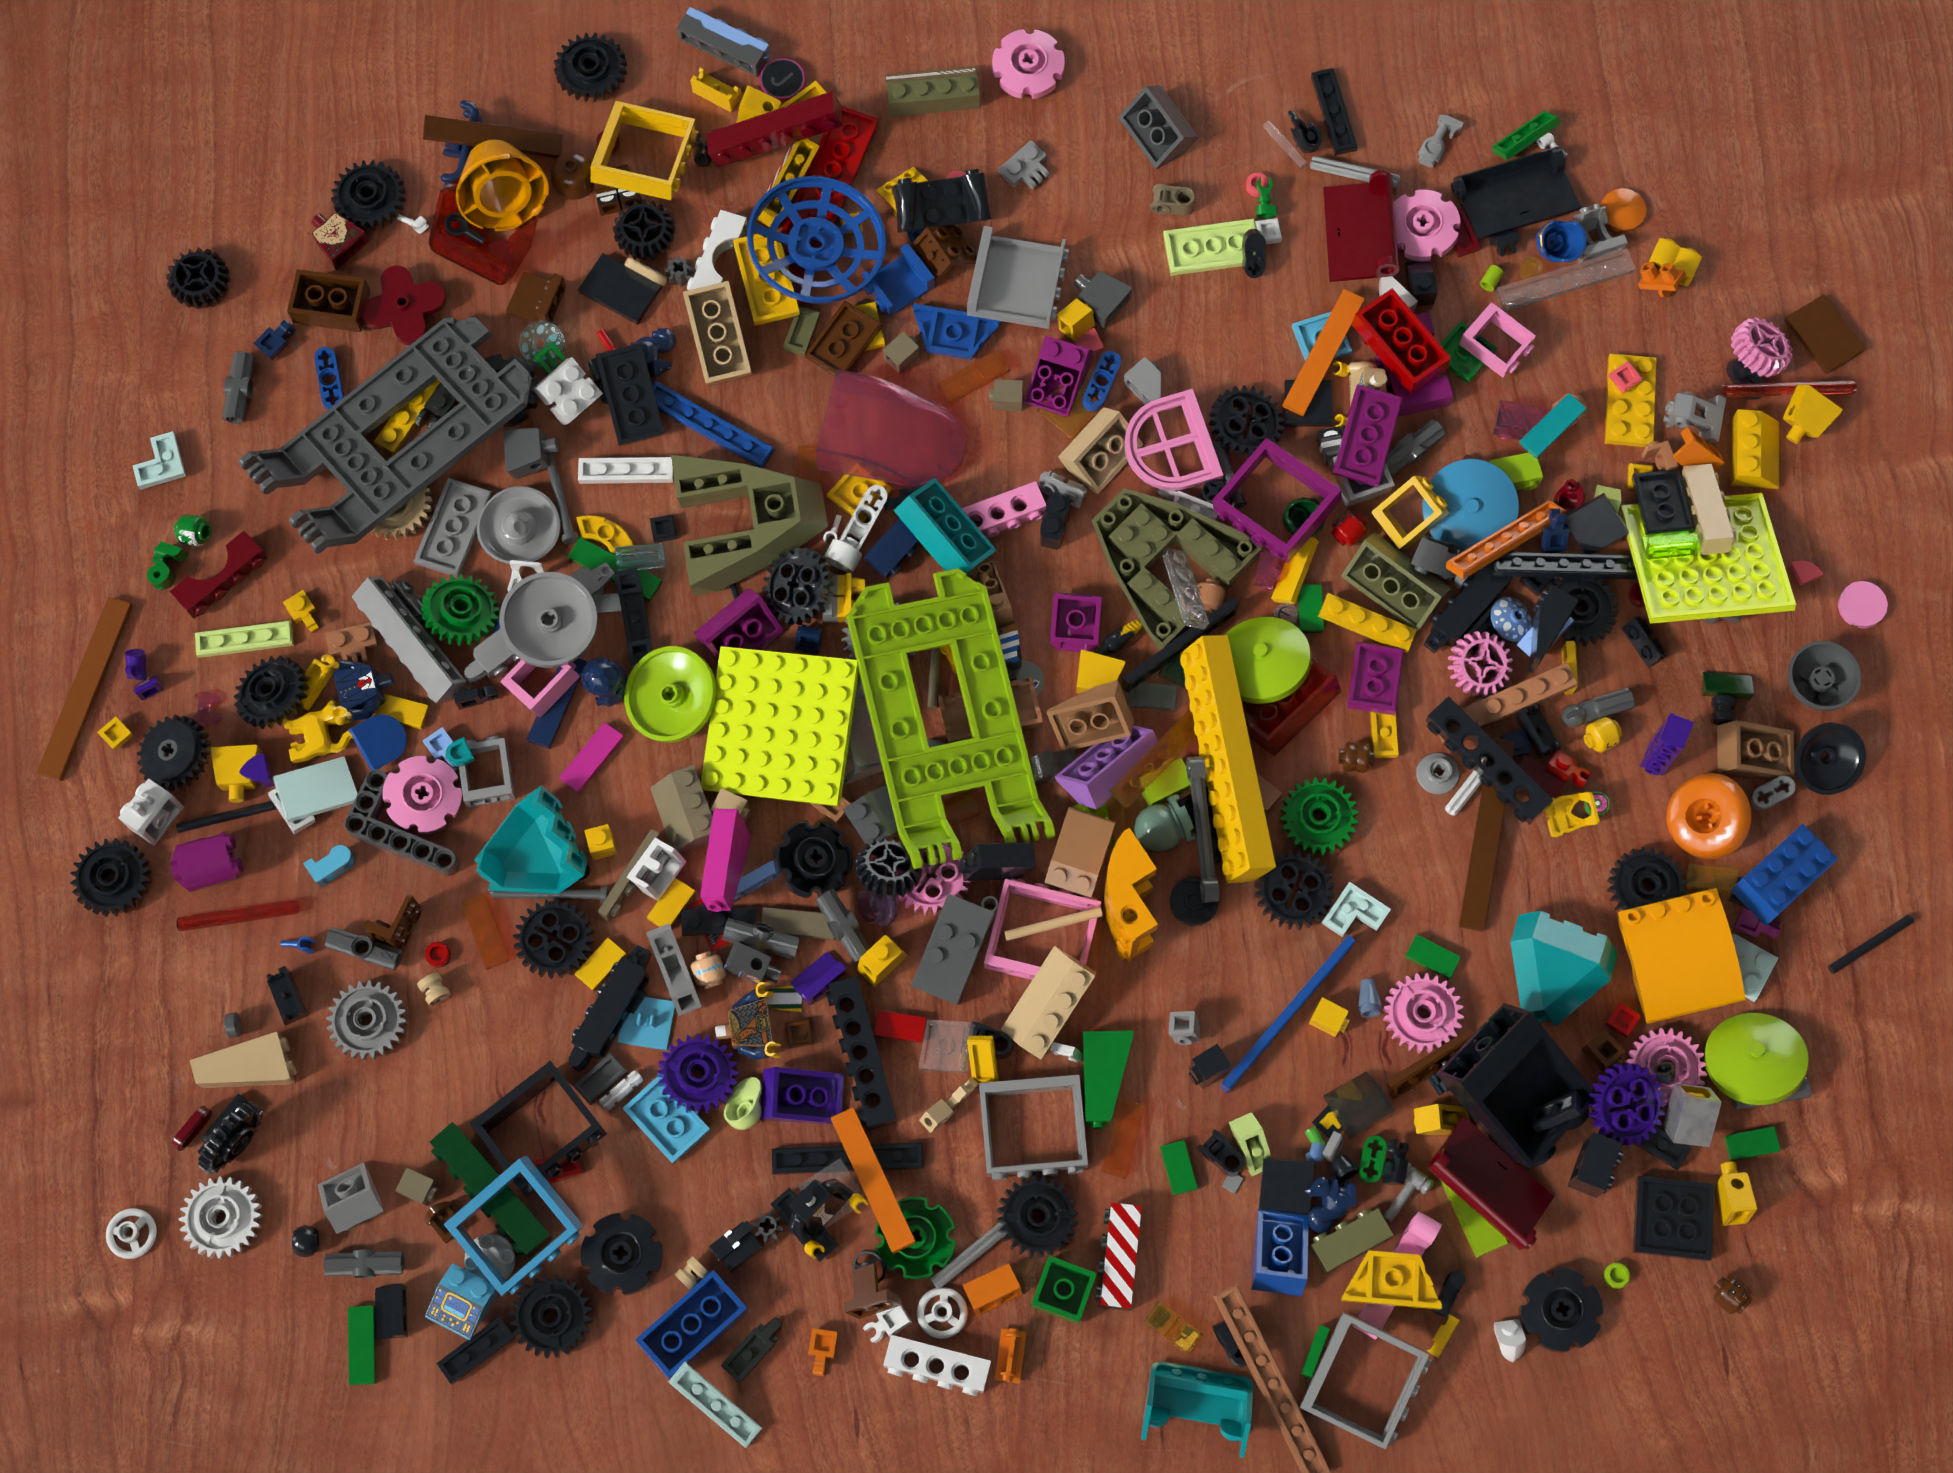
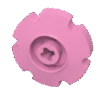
M1024 29L1014 31L1001 40L1002 48L994 50L992 58L993 75L995 78H1001L1000 87L1009 95L1022 99L1025 94H1029L1032 96V99H1037L1051 93L1056 88L1055 80H1062L1065 69L1064 53L1062 50H1056L1057 41L1043 31L1034 30L1032 34H1027Z
M1416 190L1413 197H1408L1404 194L1394 202L1398 249L1404 250L1405 258L1419 262L1431 261L1433 254L1442 257L1456 244L1458 232L1455 230L1460 228V215L1452 201L1443 202L1441 200V193L1432 190Z
M415 756L398 764L400 768L399 773L394 774L390 772L383 787V801L391 803L390 808L387 809L388 816L401 829L409 831L411 827H416L419 834L422 835L444 829L447 826L445 819L449 816L455 818L462 803V789L454 787V784L458 781L457 774L447 763L440 759H436L434 763H428L426 756ZM426 791L427 796L420 800L418 794Z

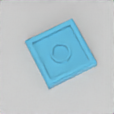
M1331 312L1292 324L1293 332L1305 361ZM1347 336L1343 340L1334 359L1352 353Z

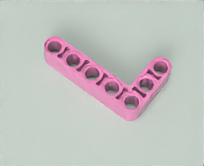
M1418 1212L1409 1222L1393 1252L1418 1254L1422 1257L1425 1249L1436 1238L1442 1224ZM1365 1303L1358 1318L1383 1329L1395 1306ZM1353 1325L1354 1328L1361 1331L1362 1333L1368 1335L1374 1340L1377 1339L1376 1336Z

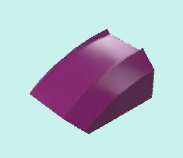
M1054 592L1050 644L1059 651L1081 652V649L1086 651L1096 649L1099 639L1102 596Z

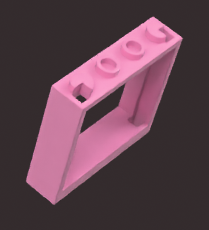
M1013 878L1011 880L1005 879L984 961V969L1033 980L1040 969L1039 966L995 956L1010 893L1083 911L1101 907V901L1084 895L1083 897L1073 895L1072 891L1066 889H1059V891L1051 890L1049 886L1041 883H1035V886L1025 884V880L1020 878L1018 880ZM1098 918L1089 920L1080 962L1084 965H1087Z

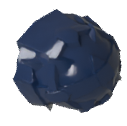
M609 658L590 660L580 673V677L585 690L593 695L600 696L595 698L597 706L610 707L622 701L628 680L622 667L617 662L609 660Z

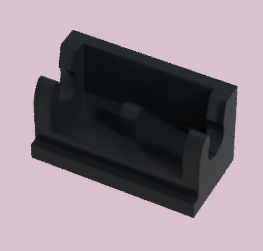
M1535 703L1528 710L1523 708L1519 711L1516 719L1521 728L1525 729L1527 738L1539 759L1561 749V743L1555 738L1540 711L1538 703Z
M286 966L278 969V974H267L266 978L286 1026L309 1015L291 971Z

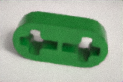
M1373 1135L1364 1142L1358 1176L1366 1184L1376 1183L1382 1175L1387 1144L1380 1136ZM1374 1141L1378 1142L1377 1145L1381 1148V1150L1376 1152L1375 1158L1371 1157L1372 1149L1368 1148V1145H1372ZM1370 1162H1373V1171L1377 1172V1175H1373L1369 1179L1367 1178V1173L1363 1172V1169H1367Z

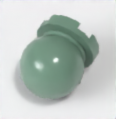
M1177 794L1167 798V806L1161 804L1148 806L1136 818L1134 825L1135 837L1146 850L1155 853L1166 852L1175 847L1180 838L1184 839L1187 843L1196 839V835L1190 833V830L1194 829L1185 806L1179 807L1177 803L1180 800Z

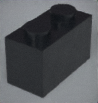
M1215 1044L1191 1060L1188 1075L1196 1086L1199 1084L1204 1089L1226 1075L1231 1064L1219 1045Z

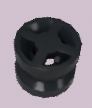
M1218 480L1206 482L1202 489L1201 500L1213 504L1212 500L1214 498L1211 496H1216L1224 487L1223 483Z

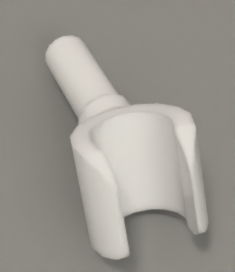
M1547 133L1537 140V144L1541 149H1545L1548 146L1551 148L1558 146L1551 133ZM1562 149L1564 157H1566L1567 153Z
M398 214L397 220L409 224L419 234L429 227L422 216H419L414 221Z
M836 515L831 530L824 534L825 544L829 536H834L835 539L839 540L837 531L842 518L841 515Z

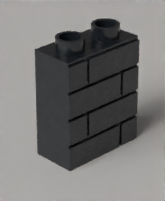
M1503 1003L1488 1019L1489 1021L1485 1022L1436 1075L1454 1094L1466 1111L1471 1114V1117L1485 1134L1489 1136L1491 1141L1515 1162L1532 1169L1533 1166L1542 1165L1551 1159L1556 1151L1555 1143L1567 1130L1578 1128L1588 1119L1590 1114L1588 1109L1590 1106L1588 1104L1594 1102L1595 1099L1589 1093L1596 1092L1530 1011ZM1577 1091L1582 1097L1580 1116L1538 1133L1533 1129V1108Z

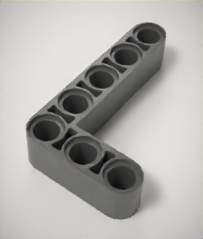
M379 769L370 771L345 819L344 825L348 833L358 841L442 875L450 876L455 874L459 869V861L451 850L377 821L385 804L383 801V787L387 775ZM384 779V783L380 787L373 786L376 780ZM369 800L374 801L371 808L363 809L365 802ZM363 822V827L360 830L353 831V826L356 823ZM385 831V836L382 839L375 840L376 833ZM407 840V845L404 848L397 849L399 841ZM430 849L428 856L419 858L421 850ZM452 858L449 866H441L443 859Z

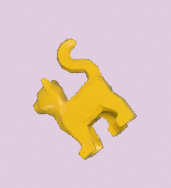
M331 700L321 711L309 712L298 719L292 720L290 718V721L285 718L283 719L284 728L289 729L290 735L304 734L305 742L303 744L297 742L290 743L292 749H289V754L294 764L309 761L316 756L338 753L347 747L350 739L353 738L349 730L343 733L338 743H332L328 732V725H338L335 722L338 716H332L333 709L339 706L336 701ZM346 719L345 724L350 723L351 721Z

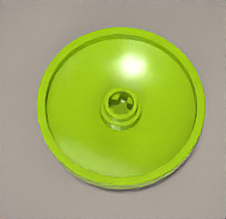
M1257 617L1237 624L1225 634L1228 635L1241 701L1256 704L1275 702L1294 693L1306 680L1311 668V651L1305 635L1294 624L1275 617Z
M667 646L653 650L634 666L628 677L624 693V703L629 720L641 734L655 741L674 743L688 739L707 723L713 712L717 696L716 680L708 663L691 650L678 646Z
M1762 1013L1739 1014L1720 1023L1707 1040L1704 1057L1706 1071L1713 1084L1728 1097L1751 1105L1773 1104L1793 1095L1805 1080L1809 1060L1807 1047L1799 1033L1785 1021Z

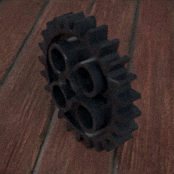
M1243 385L1241 391L1236 386L1233 387L1231 392L1226 389L1223 395L1219 394L1211 407L1209 416L1212 418L1208 425L1213 426L1210 432L1211 434H1218L1215 439L1216 442L1223 441L1222 449L1229 446L1230 454L1236 450L1238 451V457H1241L1244 452L1249 458L1265 438L1276 445L1282 438L1281 434L1285 429L1282 425L1285 419L1280 418L1283 411L1276 410L1278 402L1271 403V395L1265 398L1263 396L1264 390L1255 393L1254 386L1250 391H1247L1245 385ZM1248 404H1250L1251 411L1247 420L1248 428L1245 431V439H1243L1242 434L1246 424L1245 416L1248 413Z
M796 547L795 551L788 549L787 556L779 554L780 562L772 561L774 569L767 568L771 575L763 579L768 582V586L762 588V590L768 591V594L763 599L770 601L767 607L772 610L774 616L778 617V620L790 625L797 624L801 626L803 622L811 623V617L818 619V611L826 612L823 605L824 603L831 604L827 597L834 595L832 591H829L830 587L835 586V583L829 580L834 576V573L828 571L831 565L825 563L826 558L820 556V553L808 548L800 549Z
M1288 850L1286 858L1281 853H1278V861L1275 860L1276 867L1258 878L1262 882L1255 883L1254 887L1261 889L1255 892V897L1262 898L1257 906H1265L1266 908L1262 913L1263 916L1270 913L1271 918L1269 922L1278 919V927H1281L1285 922L1288 925V930H1291L1293 924H1296L1298 930H1301L1303 923L1310 928L1312 926V919L1319 923L1321 920L1319 914L1326 916L1328 913L1324 907L1331 908L1333 904L1328 899L1334 898L1335 893L1328 890L1333 889L1335 883L1327 882L1331 879L1332 874H1324L1327 868L1326 865L1317 866L1319 858L1313 862L1310 861V853L1305 858H1302L1300 850L1296 857H1293L1290 850ZM1283 870H1290L1294 874V878L1285 879L1281 872ZM1303 871V878L1291 907L1287 910L1285 906L1299 872ZM1312 879L1316 882L1317 887L1310 889L1306 887L1304 881ZM1274 892H1281L1285 896V900L1276 901L1272 894ZM1303 901L1307 904L1308 909L1300 911L1296 908L1295 903Z
M546 899L545 907L535 903L536 911L528 908L527 912L530 916L528 918L520 916L524 924L515 926L520 931L519 934L513 935L515 940L520 941L514 944L516 950H521L517 953V957L519 959L525 958L522 962L524 967L531 964L529 970L532 974L539 969L538 975L541 978L546 972H548L550 979H553L554 973L563 978V971L573 975L572 967L575 966L577 969H580L581 966L578 962L580 960L586 962L588 959L584 954L592 953V949L587 946L595 942L593 938L588 937L594 933L593 928H586L591 924L590 920H583L586 914L584 911L577 913L578 906L576 904L569 909V902L565 900L562 906H560L558 899H555L553 905H550ZM548 918H557V922L554 926H545V922ZM536 927L544 929L552 937L557 936L563 944L572 947V950H566L556 941L551 942L547 935L537 931ZM568 931H577V936L573 940L565 939ZM542 938L543 942L539 947H531L533 939ZM562 951L563 956L560 960L554 961L551 960L552 953Z

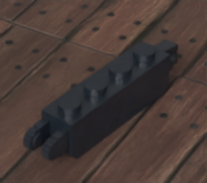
M1491 563L1478 570V574L1474 578L1469 577L1461 586L1463 591L1459 595L1454 594L1446 603L1448 608L1444 612L1438 611L1432 618L1431 633L1423 645L1434 654L1444 645L1456 646V641L1469 630L1484 611L1509 586L1513 576H1494Z
M637 945L627 958L621 957L620 961L612 966L611 976L607 983L601 985L597 993L598 998L594 1004L587 1008L584 1016L585 1019L581 1026H577L574 1030L571 1043L575 1047L570 1053L571 1056H569L568 1062L576 1071L584 1070L592 1057L597 1060L605 1057L630 1015V1010L627 1009V1006H633L640 995V990L644 991L649 983V976L645 969L651 957V952Z

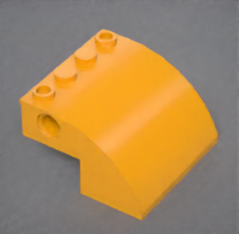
M1130 828L1124 830L1111 853L1104 890L1105 919L1110 934L1117 944L1115 950L1122 960L1126 958L1128 963L1133 958L1153 947L1154 940L1150 934L1156 931L1158 926L1141 900L1152 893L1153 886L1148 879L1156 875L1157 868Z
M1717 888L1618 912L1619 928L1632 965L1634 986L1647 1024L1745 1000L1739 961Z

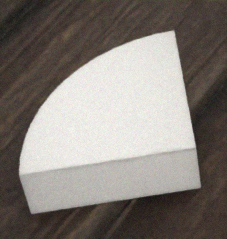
M1052 1042L1050 1051L1055 1055L1068 1056L1070 1061L1081 1062L1083 1054L1076 1047Z

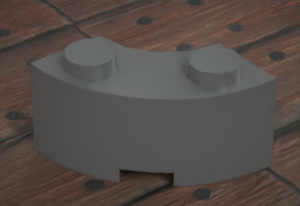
M1424 535L1411 564L1415 565L1414 569L1418 572L1428 574L1430 571L1438 574L1443 579L1451 581L1452 578L1456 577V574L1446 569V562L1467 549L1449 541L1445 542Z

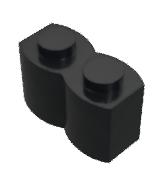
M1055 493L1049 496L1046 503V514L1040 527V545L1042 547L1058 550L1064 539V526L1069 519V496Z

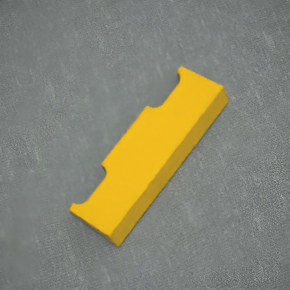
M1448 1314L1449 1319L1446 1324H1441L1434 1336L1432 1348L1427 1350L1438 1359L1460 1323L1459 1319Z

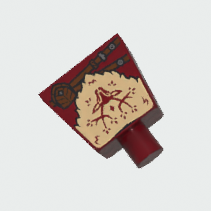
M319 213L311 221V224L316 227L312 236L335 270H338L369 242L362 229L338 213H334L328 219Z

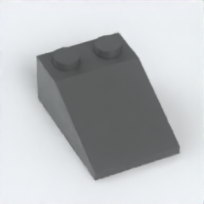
M887 784L862 796L843 809L865 844L872 845L874 839L881 842L883 838L886 841L899 838Z

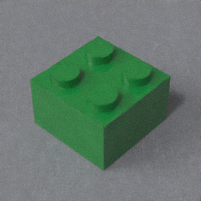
M1048 1256L1031 1303V1308L1079 1325L1097 1273Z

